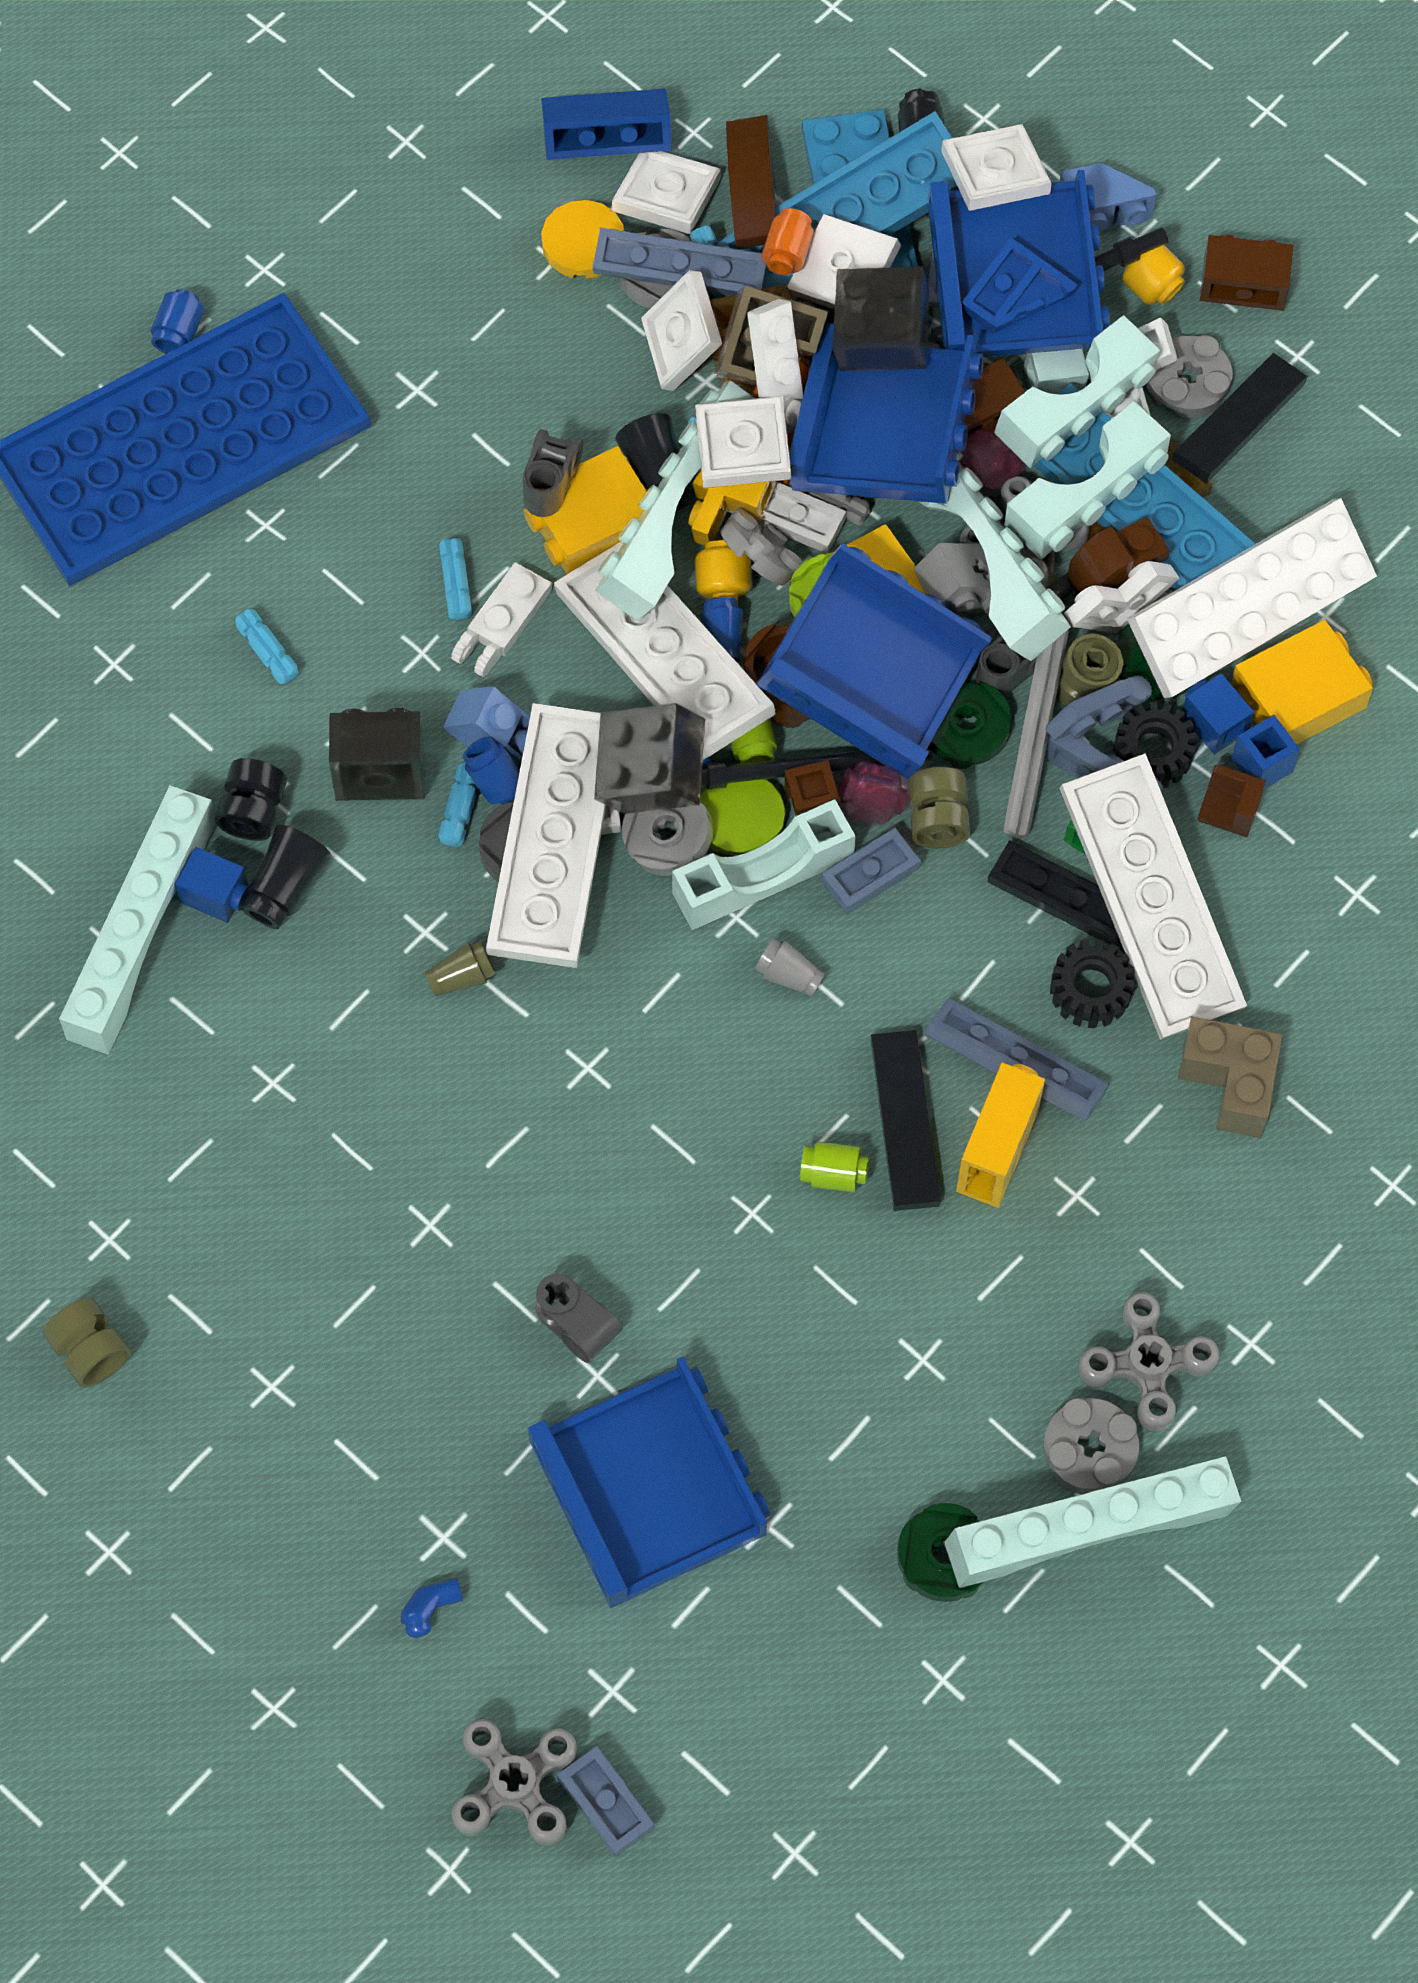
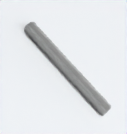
M1068 630L1044 649L1036 659L1003 828L1006 835L1015 838L1027 837L1030 834L1049 736L1045 728L1052 720Z

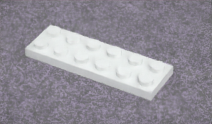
M1332 499L1128 617L1127 620L1163 697H1173L1377 577L1342 499Z
M621 541L554 582L556 594L703 761L776 714L774 704L668 585L655 607L638 621L595 591L603 578V575L598 572L600 566L613 550L618 553L623 545Z
M532 704L487 940V955L577 968L621 728V716Z
M1146 753L1062 784L1059 789L1125 954L1129 958V964L1134 968L1135 979L1160 1040L1187 1030L1191 1016L1214 1020L1247 1006Z

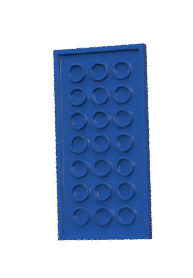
M282 293L1 439L0 480L70 587L371 427L369 415L285 293Z

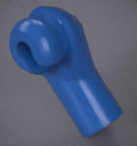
M453 1578L423 1586L413 1593L401 1611V1623L406 1625L405 1630L410 1637H422L431 1631L429 1618L436 1608L463 1601L458 1579Z

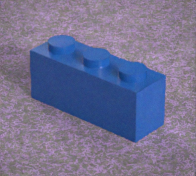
M666 89L541 98L547 160L672 151L670 110Z

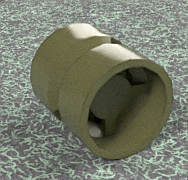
M1094 633L1082 635L1073 641L1063 658L1056 697L1061 704L1067 706L1079 698L1116 682L1123 667L1122 654L1117 645L1107 637Z
M932 767L914 773L909 778L910 806L914 809L911 812L912 840L915 844L936 849L954 847L968 840L970 837L969 811L965 807L968 800L965 774L960 770L949 767Z
M90 1297L77 1300L60 1310L50 1319L43 1330V1336L58 1356H68L65 1366L79 1386L83 1388L92 1387L112 1376L127 1362L131 1355L130 1348L117 1330L113 1328L106 1329L109 1323L108 1318L96 1301Z

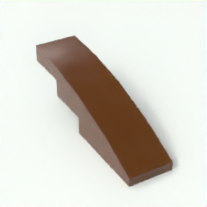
M767 115L726 122L730 196L737 249L765 245L772 221L776 217V184L769 122Z

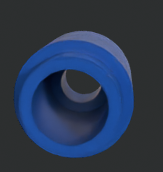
M177 289L175 292L165 293L151 328V334L153 335L151 343L156 349L163 353H168L194 339L205 310L199 302L197 295L185 289Z
M491 737L481 738L471 744L463 754V759L466 762L465 770L487 802L503 805L514 801L520 770L501 743L495 742Z

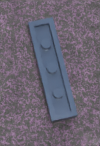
M600 227L593 272L595 274L674 286L689 270L702 273L707 292L737 296L738 291L744 286L763 291L767 265L761 258L762 253Z
M950 998L945 1001L931 1019L925 1033L926 1036L938 1041L945 1047L962 1054L995 1073L998 1072L1002 1062L1011 1066L1022 1064L1032 1068L1038 1073V1076L1045 1078L1041 1098L1084 1121L1088 1120L1100 1103L1109 1085Z

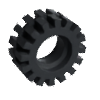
M1149 702L1148 710H1144L1143 705L1140 704L1135 706L1133 714L1128 711L1124 715L1123 721L1119 723L1113 751H1115V756L1126 761L1144 754L1138 746V740L1143 735L1153 733L1166 737L1172 746V750L1167 756L1159 758L1146 756L1155 778H1158L1159 782L1161 781L1163 788H1167L1170 779L1176 784L1181 780L1182 774H1187L1196 749L1197 735L1196 732L1192 733L1194 725L1191 720L1183 722L1185 713L1179 709L1173 715L1171 714L1172 705L1165 703L1163 710H1157V702Z
M1089 939L1081 940L1079 948H1076L1073 943L1067 947L1065 955L1061 952L1057 958L1056 966L1054 965L1050 984V994H1053L1052 1003L1055 1008L1061 1006L1060 1015L1065 1020L1069 1015H1072L1074 1017L1073 1024L1079 1027L1082 1020L1088 1021V1028H1096L1098 1021H1102L1104 1027L1110 1025L1113 1017L1118 1020L1123 1015L1124 1009L1128 1008L1135 983V980H1133L1134 968L1133 966L1128 967L1129 958L1125 953L1120 957L1117 955L1119 947L1111 944L1109 950L1103 948L1105 940L1096 939L1095 946L1089 945ZM1085 970L1099 971L1107 977L1110 988L1103 996L1096 998L1088 997L1078 991L1075 985V978Z

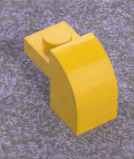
M701 470L692 484L696 498L704 501H696L688 522L692 526L694 541L701 545L714 541L727 510L735 512L737 508H742L760 522L776 486V481L703 488Z

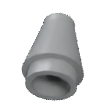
M774 938L768 944L755 967V970L764 975L762 979L802 994L805 993L810 997L813 996L825 975L786 940L781 943Z

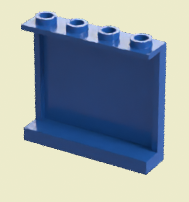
M1084 170L1077 171L1075 181L1051 182V191L1048 195L971 211L968 210L960 190L948 191L947 181L930 182L927 201L944 349L964 351L967 335H974L976 352L982 353L983 357L1087 349L1091 347L1093 339L1109 327L1108 307L1100 306L1099 292L1104 291L1105 286L1104 270L1102 265L1096 266L1094 251H1099L1100 247L1098 225H1091L1089 211L1095 208L1094 188L1092 184L1086 185ZM1010 237L1078 284L1071 296L995 333L962 311L961 302Z
M824 323L816 354L812 358L789 453L792 490L947 504L950 487H956L959 480L960 464L956 460L958 450L964 451L967 444L968 429L967 425L964 424L966 415H972L975 408V389H972L974 379H981L983 371V354L976 352L974 335H967L964 351L841 341L838 324Z
M842 543L827 561L756 685L908 779L925 761L929 753L926 749L979 654L990 644L992 637L984 633L981 626L975 621L961 618L946 609L945 604L937 597L923 594L910 586L907 580L899 573L890 570L886 571L872 562L868 554L856 547H848Z
M683 1356L677 1358L676 1369L548 1427L546 1421L543 1420L528 1427L529 1442L610 1609L766 1536V1519L771 1517L767 1503L760 1491L752 1494L745 1480V1477L750 1475L748 1466L738 1449L731 1452L724 1438L725 1435L729 1434L726 1422L718 1408L710 1410L703 1396L708 1393L703 1376L697 1367L689 1369Z

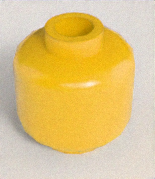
M1163 245L1140 255L1139 261L1128 265L1124 270L1122 280L1147 305L1159 302L1163 306L1186 283L1182 278L1185 266Z
M724 540L705 543V549L700 551L694 560L697 592L706 598L729 597L738 601V597L746 595L753 587L751 559L745 553L738 557Z

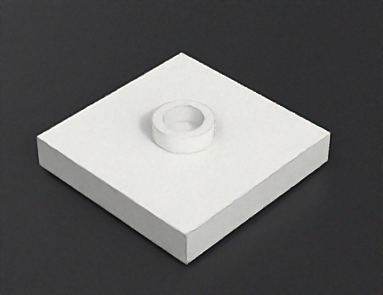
M1023 124L942 140L941 152L969 211L1050 194L1052 183Z
M663 151L639 153L612 200V211L690 234L721 179V169Z
M823 214L812 236L803 267L799 272L793 274L787 290L791 295L865 319L901 244L897 238Z
M689 270L641 317L659 382L664 390L674 391L722 345L701 272Z
M782 396L695 405L703 488L791 479Z

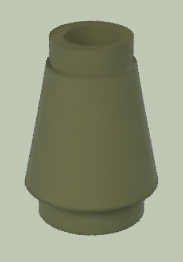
M481 941L474 945H470L469 942L433 966L432 969L425 971L435 996L486 984L487 978L496 975Z

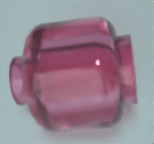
M979 429L967 438L965 450L960 451L963 457L959 462L963 468H969L979 478L984 487L992 490L1001 489L1006 480L1019 476L1023 461L994 433L995 430Z
M867 761L860 762L854 769L848 768L839 789L840 803L844 804V809L848 816L877 825H884L889 822L894 813L900 815L904 810L908 796V790L902 788L899 772Z

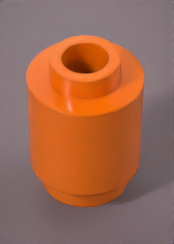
M786 208L781 210L779 215L773 219L761 255L763 262L773 273L786 276L799 272L802 269L813 236L812 219L805 212Z

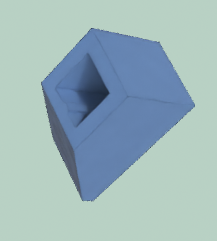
M1103 163L1061 171L1060 182L1075 181L1077 171L1084 170L1086 185H1093L1095 195V208L1089 211L1091 225H1098L1099 233L1108 228L1122 225L1135 226L1143 223L1145 220L1152 219L1156 200L1154 188Z
M494 686L461 690L443 728L467 748L481 738H493L495 742L501 743L520 769L530 716Z

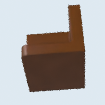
M828 760L785 770L784 790L787 799L792 801L796 816L834 799L840 807V798Z
M1214 765L1198 814V821L1248 838L1266 780L1221 765Z

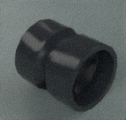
M251 758L234 760L230 765L224 785L227 793L223 794L220 799L214 819L215 824L224 832L240 839L250 841L268 839L272 834L277 817V810L274 806H278L281 802L287 782L286 775L279 768L261 760Z

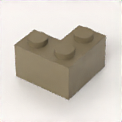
M749 286L742 287L736 297L714 374L757 386L747 312L777 299L791 301L798 355L807 358L816 354L828 312Z
M1191 1016L1184 1040L1178 1079L1223 1087L1216 1129L1261 1138L1269 1117L1282 1034Z

